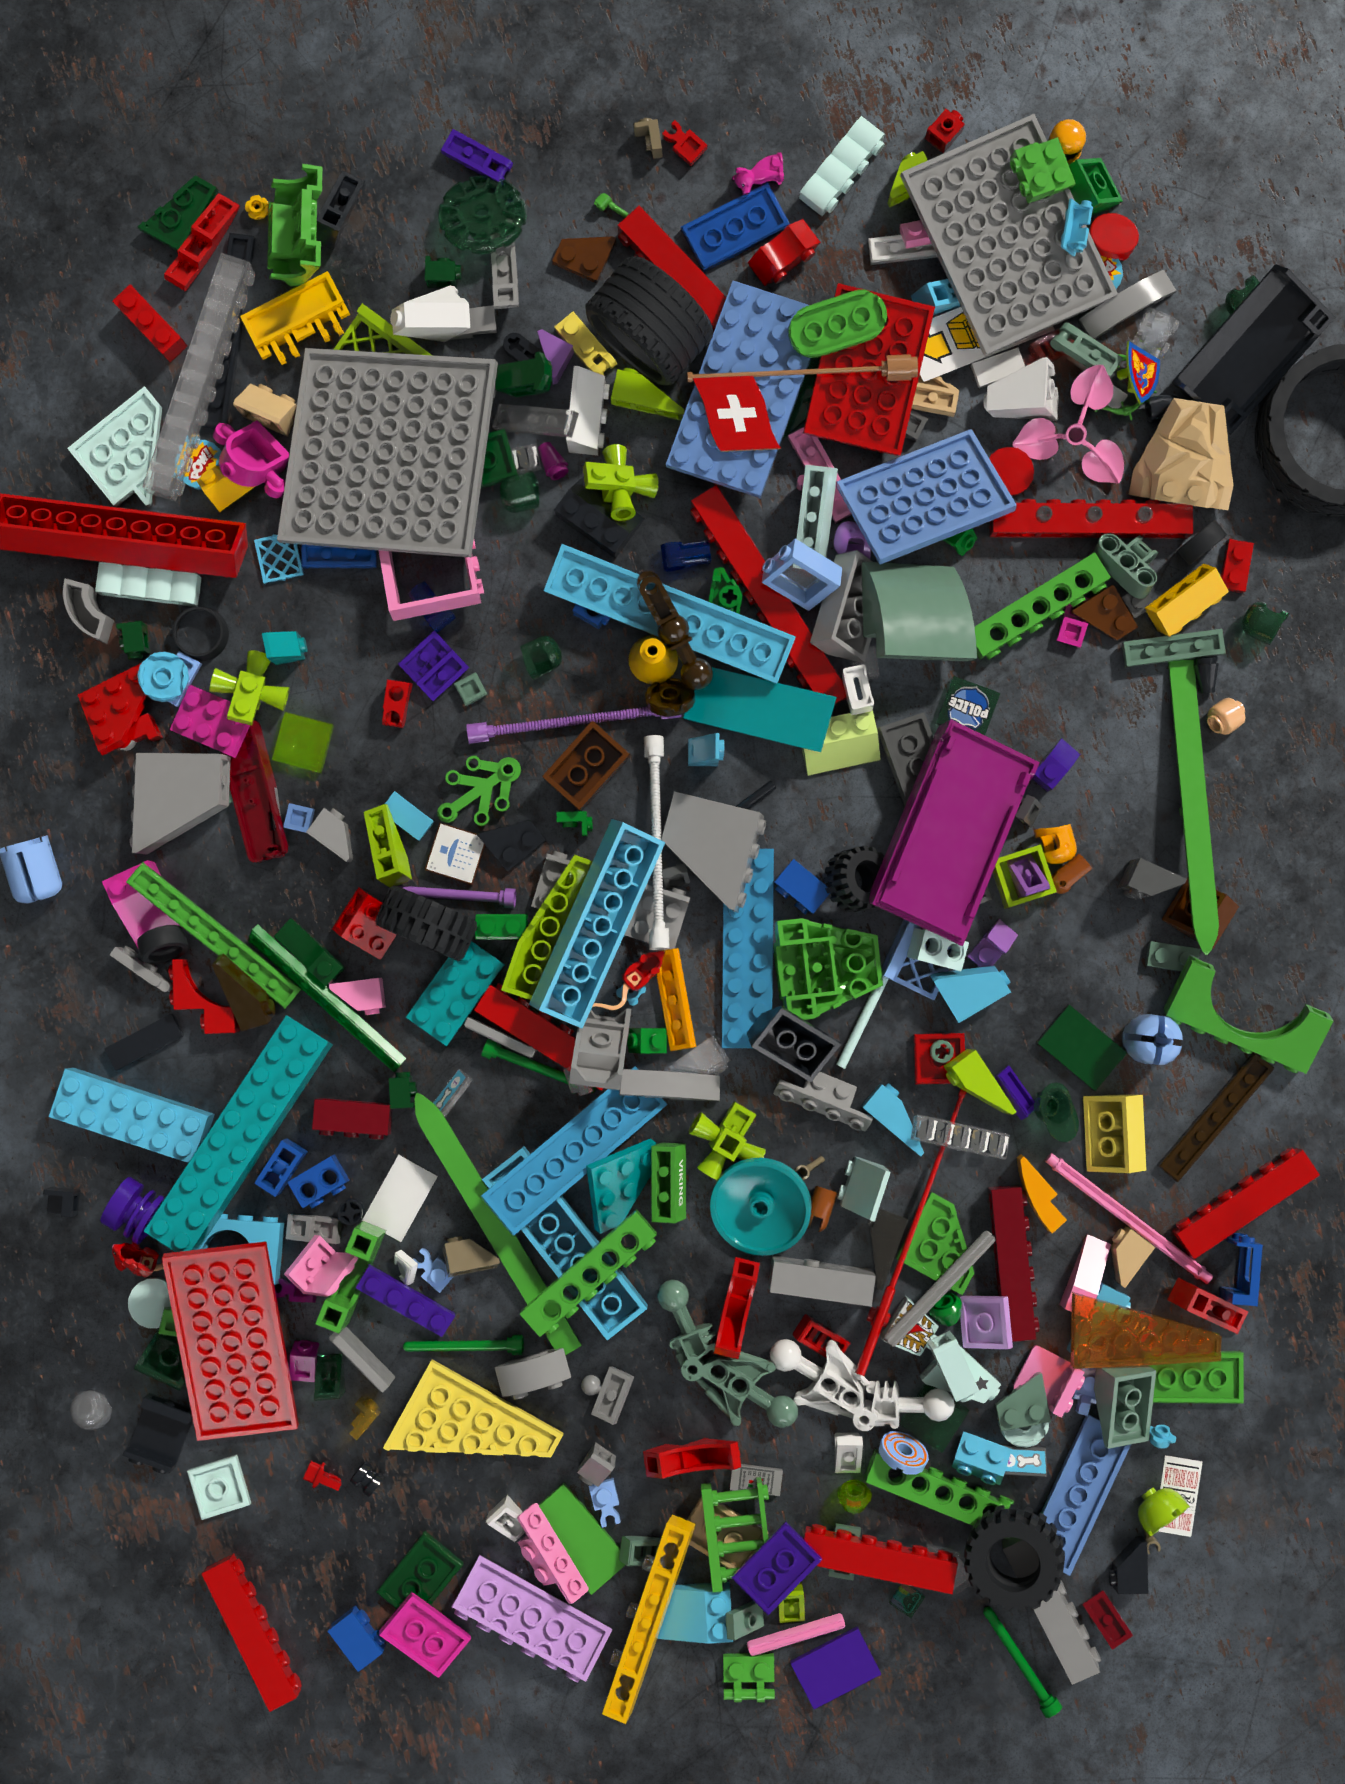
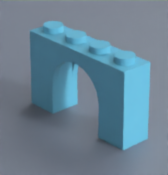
M222 1214L200 1249L208 1248L211 1240L225 1230H232L242 1234L249 1243L267 1242L274 1285L279 1284L285 1223L278 1222V1217H263V1221H253V1216L238 1215L236 1220L228 1219V1214Z

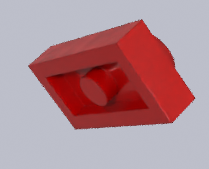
M1233 539L1227 540L1221 578L1228 591L1246 592L1254 543Z

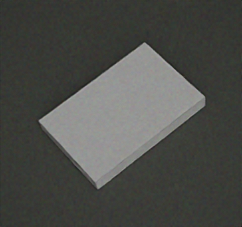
M347 1327L339 1334L334 1332L329 1337V1340L380 1392L383 1393L390 1386L395 1376Z

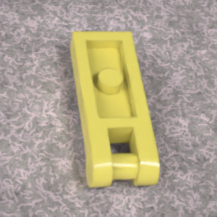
M574 311L554 327L555 331L565 342L573 345L574 353L588 370L604 375L608 368L612 369L617 365L613 356L607 352ZM600 356L603 361L597 365L593 361Z

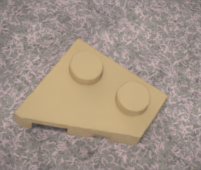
M919 375L912 409L954 417L959 390L950 383L944 382L940 376L923 382L921 375Z

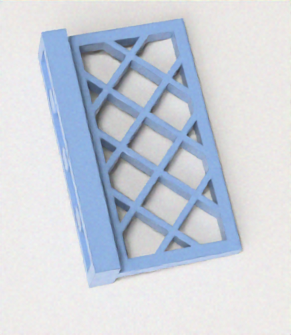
M903 919L881 966L882 976L935 1000L939 992L936 985L934 984L931 992L923 990L920 979L934 973L947 972L949 968L941 967L934 970L933 964L928 963L930 972L918 976L914 963L919 960L908 958L909 961L904 962L914 928H921ZM910 964L914 978L906 981L898 978L897 976L901 968ZM916 981L917 986L911 984V982Z

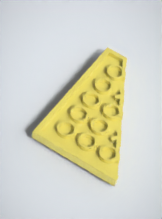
M432 1359L383 1448L387 1451L408 1450L411 1452H461L464 1454L481 1453L482 1455L509 1454L552 1457L564 1433Z

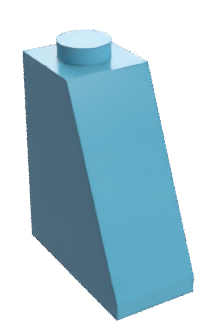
M995 966L939 972L930 975L958 1023L1011 993L1007 986L1011 983L1004 970L999 972Z

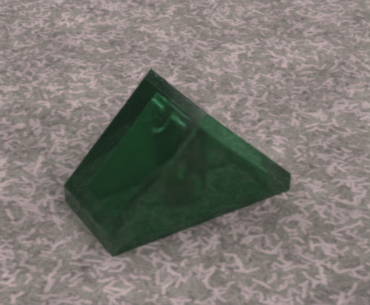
M318 1355L314 1401L340 1399L346 1392L343 1355Z

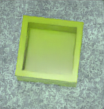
M1041 844L998 858L993 870V876L1004 909L1057 892ZM1031 853L1048 881L1050 889L1018 898L1007 861Z

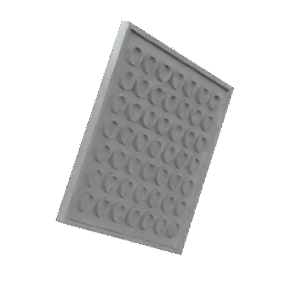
M305 348L277 540L280 543L471 558L498 362L496 359Z

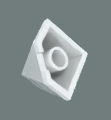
M448 286L404 302L392 309L390 321L393 325V335L446 342L470 329L469 303L465 298L458 296V290L455 286Z
M1047 357L1041 358L988 385L987 394L984 395L983 399L985 410L992 417L1045 418L1051 421L1057 420L1059 395L1054 380L1051 379V376L1055 375L1054 364Z

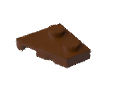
M610 236L562 239L552 264L597 284L615 246L616 238Z
M1109 585L1070 610L1072 614L1104 632L1105 635L1113 640H1119L1138 628L1114 585Z

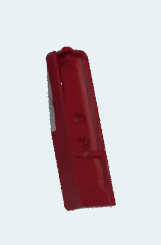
M253 721L236 758L231 757L229 787L248 859L251 862L259 863L273 858L284 857L288 852V843L281 820L277 786L262 728L258 721ZM269 812H270V813L272 812V820H273V828H274V831H271V823H270V814H269Z

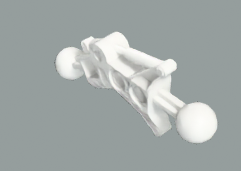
M779 1340L771 1347L770 1359L778 1370L786 1372L795 1369L813 1380L808 1388L795 1393L794 1402H796V1405H806L836 1416L840 1414L852 1418L858 1430L869 1431L874 1426H885V1424H890L891 1428L896 1429L899 1427L900 1412L925 1413L931 1420L938 1422L947 1420L954 1412V1400L946 1390L933 1389L925 1397H900L896 1381H894L893 1387H890L887 1381H885L884 1387L880 1386L879 1381H868L864 1376L855 1373L857 1366L840 1350L833 1340L827 1342V1361L823 1368L801 1356L799 1346L792 1340ZM830 1378L835 1383L827 1384L826 1382H824V1379ZM865 1386L868 1393L874 1394L873 1402L865 1400ZM846 1392H854L857 1396L849 1397L846 1395Z

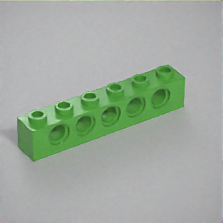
M1094 552L976 625L975 636L978 658L981 660L987 657L990 660L1001 653L1000 647L1005 644L1011 647L1022 640L1021 634L1028 630L1032 634L1043 627L1042 621L1049 617L1053 621L1064 614L1063 608L1069 604L1074 608L1086 600L1084 595L1091 591L1095 595L1106 588L1105 582L1111 577L1096 553ZM1076 577H1082L1086 580L1087 585L1085 588H1080L1076 585ZM1055 590H1061L1065 593L1064 601L1055 599ZM1034 603L1043 605V614H1036L1033 611L1032 606ZM1013 616L1021 617L1023 626L1015 627L1011 622V618ZM990 630H1000L1002 639L999 641L993 640L990 636Z
M636 1209L521 1310L520 1315L539 1337L544 1333L549 1336L559 1327L557 1322L564 1316L567 1319L570 1318L579 1309L576 1306L583 1299L588 1302L598 1293L596 1288L602 1282L605 1285L610 1283L617 1276L615 1271L622 1265L626 1268L636 1260L634 1254L641 1248L644 1251L650 1248L656 1242L654 1237L657 1232ZM633 1235L636 1239V1244L633 1247L624 1246L621 1240L623 1236ZM605 1252L615 1253L617 1257L616 1262L613 1264L605 1263L602 1258ZM586 1269H594L598 1277L593 1281L586 1280L583 1276V1272ZM572 1285L576 1287L578 1295L574 1298L567 1297L564 1293L566 1286ZM550 1302L555 1303L559 1308L558 1313L554 1315L548 1314L545 1311V1305Z
M874 1449L864 1474L865 1482L972 1526L977 1520L982 1519L983 1509L986 1506L992 1505L996 1508L997 1506L1004 1505L1005 1509H1008L1010 1504H1014V1501L1008 1497L1000 1495L999 1498L991 1496V1492L983 1487L976 1486L975 1489L966 1485L967 1482L961 1478L953 1476L952 1479L944 1477L942 1471L933 1467H929L928 1470L924 1468L918 1474H904L901 1469L900 1475L892 1478L888 1476L891 1467L883 1461L878 1449ZM923 1477L925 1481L922 1486L914 1487L912 1486L913 1479ZM941 1486L947 1487L948 1492L942 1497L935 1495L937 1488ZM963 1496H970L971 1502L967 1506L959 1505L960 1499Z

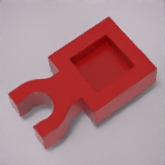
M674 120L671 123V127L676 130V133L669 134L665 130L662 133V137L667 142L675 143L673 151L687 164L692 166L708 149V145L690 129L684 133L680 124Z

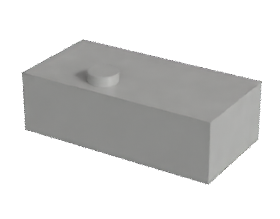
M772 1255L768 1288L771 1293L872 1307L876 1276L871 1269L824 1263L813 1259L802 1260Z

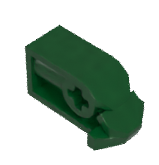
M535 352V359L498 365L495 390L515 398L549 392L552 382L551 361L547 360L544 353Z

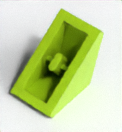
M802 1581L778 1605L780 1623L805 1621Z

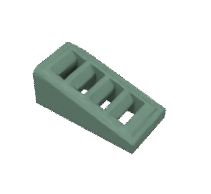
M622 1536L620 1561L626 1566H652L661 1538ZM641 1546H644L643 1556H640ZM652 1546H654L653 1557H651Z

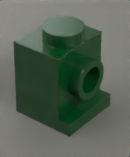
M425 256V282L427 288L455 286L457 289V280L462 279L461 265H456L455 261H451L449 258H438L436 261H432L430 256Z
M136 621L116 624V628L122 632V635L119 636L120 648L127 654L128 660L143 659V655L150 654L148 629L145 623Z
M396 1072L395 1077L389 1078L390 1109L414 1108L415 1101H413V1097L417 1093V1084L412 1082L410 1072Z

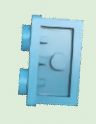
M963 1431L952 1467L962 1475H974L981 1478L986 1484L1000 1485L1012 1449Z

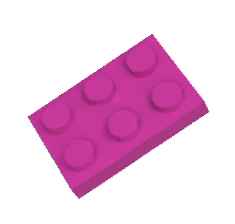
M189 685L170 730L236 758L250 725L227 719L230 701Z
M413 1592L408 1595L379 1630V1636L437 1678L442 1675L471 1640V1635Z

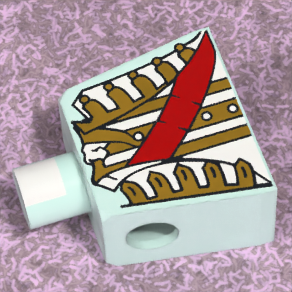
M907 1296L903 1298L880 1335L884 1342H886L884 1336L915 1304ZM925 1314L896 1347L921 1356L926 1347L930 1349L927 1341L937 1337L934 1334L939 1326L932 1318Z

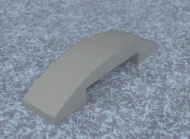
M513 220L488 221L494 309L519 307Z
M1159 271L1105 301L1080 318L1079 322L1086 334L1096 339L1112 330L1115 325L1149 305L1156 304L1175 293L1176 289L1165 271Z

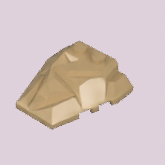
M1173 398L1139 462H1137L1133 469L1128 494L1160 501L1228 510L1233 490V477L1224 406Z

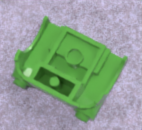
M302 164L301 169L307 173L305 177L295 180L273 179L271 183V188H275L274 202H269L267 269H272L273 271L269 275V279L283 280L293 288L304 284L321 266V241H316L317 200L322 192V166Z

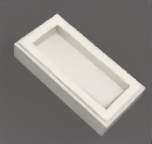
M1019 348L971 364L979 389L1025 367Z

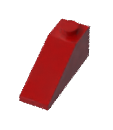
M1179 1277L1167 1299L1186 1311L1236 1334L1239 1333L1248 1314V1311Z

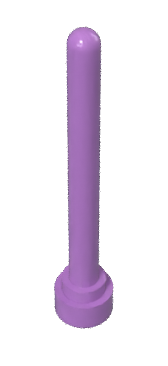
M399 886L426 898L497 902L499 905H504V908L515 909L516 889L505 888V891L500 890V893Z

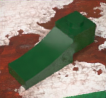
M290 918L274 935L325 986L332 984L346 968L293 918Z

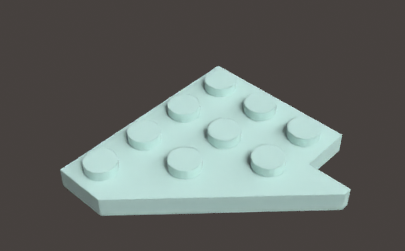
M145 386L67 448L115 507L119 506L133 493H136L148 508L152 504L162 407Z

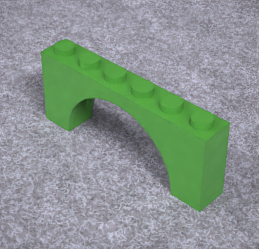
M1189 955L1164 1006L1166 1016L1179 1025L1182 1022L1190 1025V1028L1197 1033L1205 1034L1207 1032L1212 1034L1214 1039L1221 1043L1228 1044V1042L1238 1045L1237 1048L1245 1053L1251 1054L1255 1052L1269 1063L1279 1062L1284 1065L1285 1069L1293 1073L1300 1071L1307 1074L1333 1023L1330 1014L1305 1004L1303 1010L1295 1019L1276 1030L1248 1032L1237 1029L1225 1022L1213 1008L1211 986L1216 973L1213 965Z

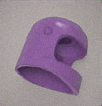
M852 521L841 523L834 536L835 551L838 554L858 550L870 559L871 548L857 523ZM852 541L859 544H848V542Z

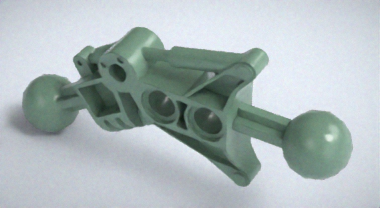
M669 1280L661 1284L657 1293L658 1302L662 1308L673 1313L681 1330L677 1337L671 1339L670 1347L677 1352L675 1355L681 1366L683 1377L689 1381H697L705 1390L704 1393L731 1420L733 1426L741 1424L740 1409L746 1397L766 1410L768 1420L774 1426L780 1428L791 1426L798 1417L796 1402L784 1395L773 1397L755 1385L763 1375L775 1371V1364L771 1360L740 1351L739 1359L716 1354L704 1360L702 1356L711 1350L714 1352L716 1339L712 1338L716 1335V1332L708 1331L713 1326L712 1323L694 1325L686 1307L689 1300V1292L682 1282ZM690 1365H694V1366H696L697 1368H696V1369H691L689 1366H690ZM715 1365H721L725 1372L722 1375H716L712 1372L711 1368ZM701 1377L721 1388L725 1399L712 1386H708ZM736 1379H742L747 1385L742 1389H738L733 1385V1382Z

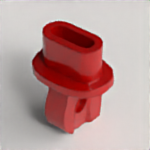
M311 1461L303 1480L312 1483V1488L317 1487L321 1483L339 1491L342 1483L341 1479L324 1471L326 1463L323 1462L320 1465Z

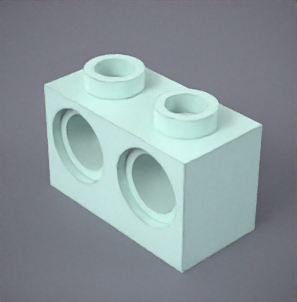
M914 928L907 957L962 971L969 942L965 941L964 945L960 946L926 929ZM929 939L930 945L926 950L925 943ZM951 945L952 950L951 953L948 955L947 949Z

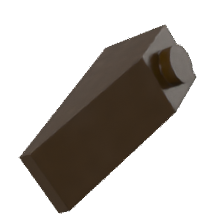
M225 954L219 955L213 962L212 967L241 1031L268 1024L275 1015L273 1000L269 999L266 991Z

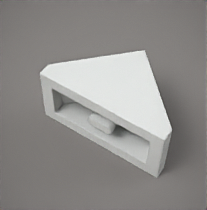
M508 1495L489 1511L486 1518L487 1524L512 1541H517L525 1533L517 1519L522 1510Z

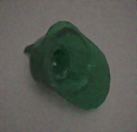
M1050 1083L1043 1091L1037 1092V1097L1034 1101V1112L1042 1122H1045L1047 1130L1054 1139L1060 1142H1068L1078 1132V1116L1068 1089L1061 1083Z

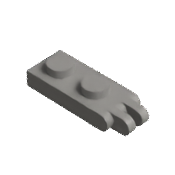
M115 947L110 953V956L161 991L170 992L173 989V984L156 972L158 970L157 966L139 960L136 957L138 953L130 947Z

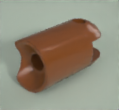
M1077 854L1052 875L1056 893L1065 894L1074 883L1092 869L1083 856Z
M815 1186L811 1197L812 1210L808 1229L814 1216L821 1218L818 1232L826 1229L838 1194L837 1192Z

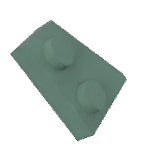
M1036 1372L1033 1375L1034 1377L1022 1386L1019 1385L1010 1395L1003 1397L995 1403L999 1429L1001 1431L1051 1422L1041 1372Z

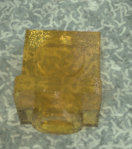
M361 1396L355 1403L366 1414L364 1415L361 1412L351 1423L354 1429L349 1434L356 1440L381 1413L376 1402L369 1397L365 1399Z

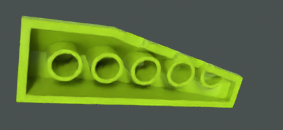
M577 855L572 857L518 940L501 989L502 991L531 1000L593 862L592 860Z

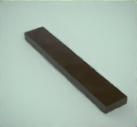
M1253 1052L1157 1166L1174 1181L1179 1182L1275 1068L1263 1060L1259 1054Z

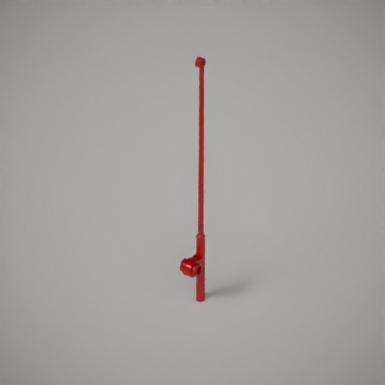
M962 1089L958 1093L959 1098L948 1124L944 1142L941 1143L890 1284L885 1289L880 1305L876 1306V1308L871 1307L867 1315L866 1321H869L872 1327L855 1371L859 1375L865 1376L882 1327L886 1328L891 1314L888 1313L896 1291L895 1286L946 1148L952 1130L951 1124L954 1125L961 1103L966 1095V1092Z

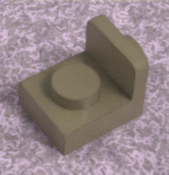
M643 118L633 123L635 137L645 136L647 151L652 150L653 159L662 158L658 119Z

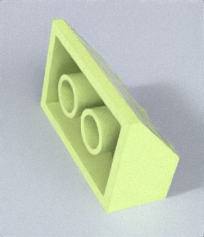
M873 710L857 715L848 713L831 717L822 751L817 752L802 748L807 776L881 760Z

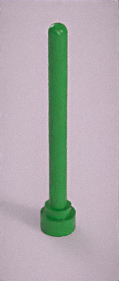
M489 1038L483 1048L481 1056L485 1058H502L588 1093H595L597 1090L596 1087L569 1084L570 1074L501 1048L500 1044Z
M512 1335L507 1340L408 1341L403 1344V1349L406 1352L507 1350V1353H512V1355H523L524 1336Z
M989 1606L985 1607L983 1614L1040 1699V1710L1045 1718L1053 1717L1062 1709L1061 1703L1057 1697L1047 1693L993 1609Z

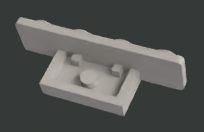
M819 1072L812 1082L806 1080L803 1088L784 1080H779L773 1093L786 1102H794L808 1111H816L825 1115L830 1120L840 1121L855 1130L866 1131L873 1120L872 1116L850 1108L857 1089L856 1086L822 1072Z

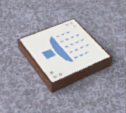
M440 822L425 870L473 885L486 845L476 833Z

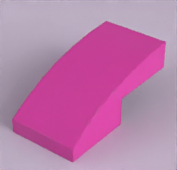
M1069 604L1065 607V613L1061 620L1056 641L1081 648L1088 623L1072 614L1070 610L1073 607Z

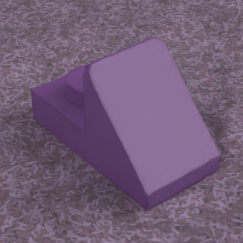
M998 919L966 957L978 967L993 966L1002 954L1007 953L1018 934Z

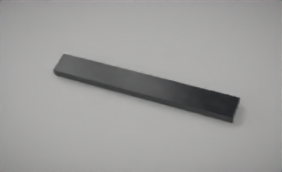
M229 233L201 422L203 428L215 429L218 424H228L243 327V321L240 316L245 313L255 237L252 235Z

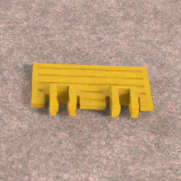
M327 271L240 317L262 360L272 356L268 348L271 345L279 362L283 365L287 362L279 346L288 343L291 354L295 358L300 356L290 336L291 334L299 342L316 333L312 326V323L315 322L326 343L330 341V336L322 324L331 320L336 333L340 336L344 332L334 312H338L341 320L349 316L350 313Z

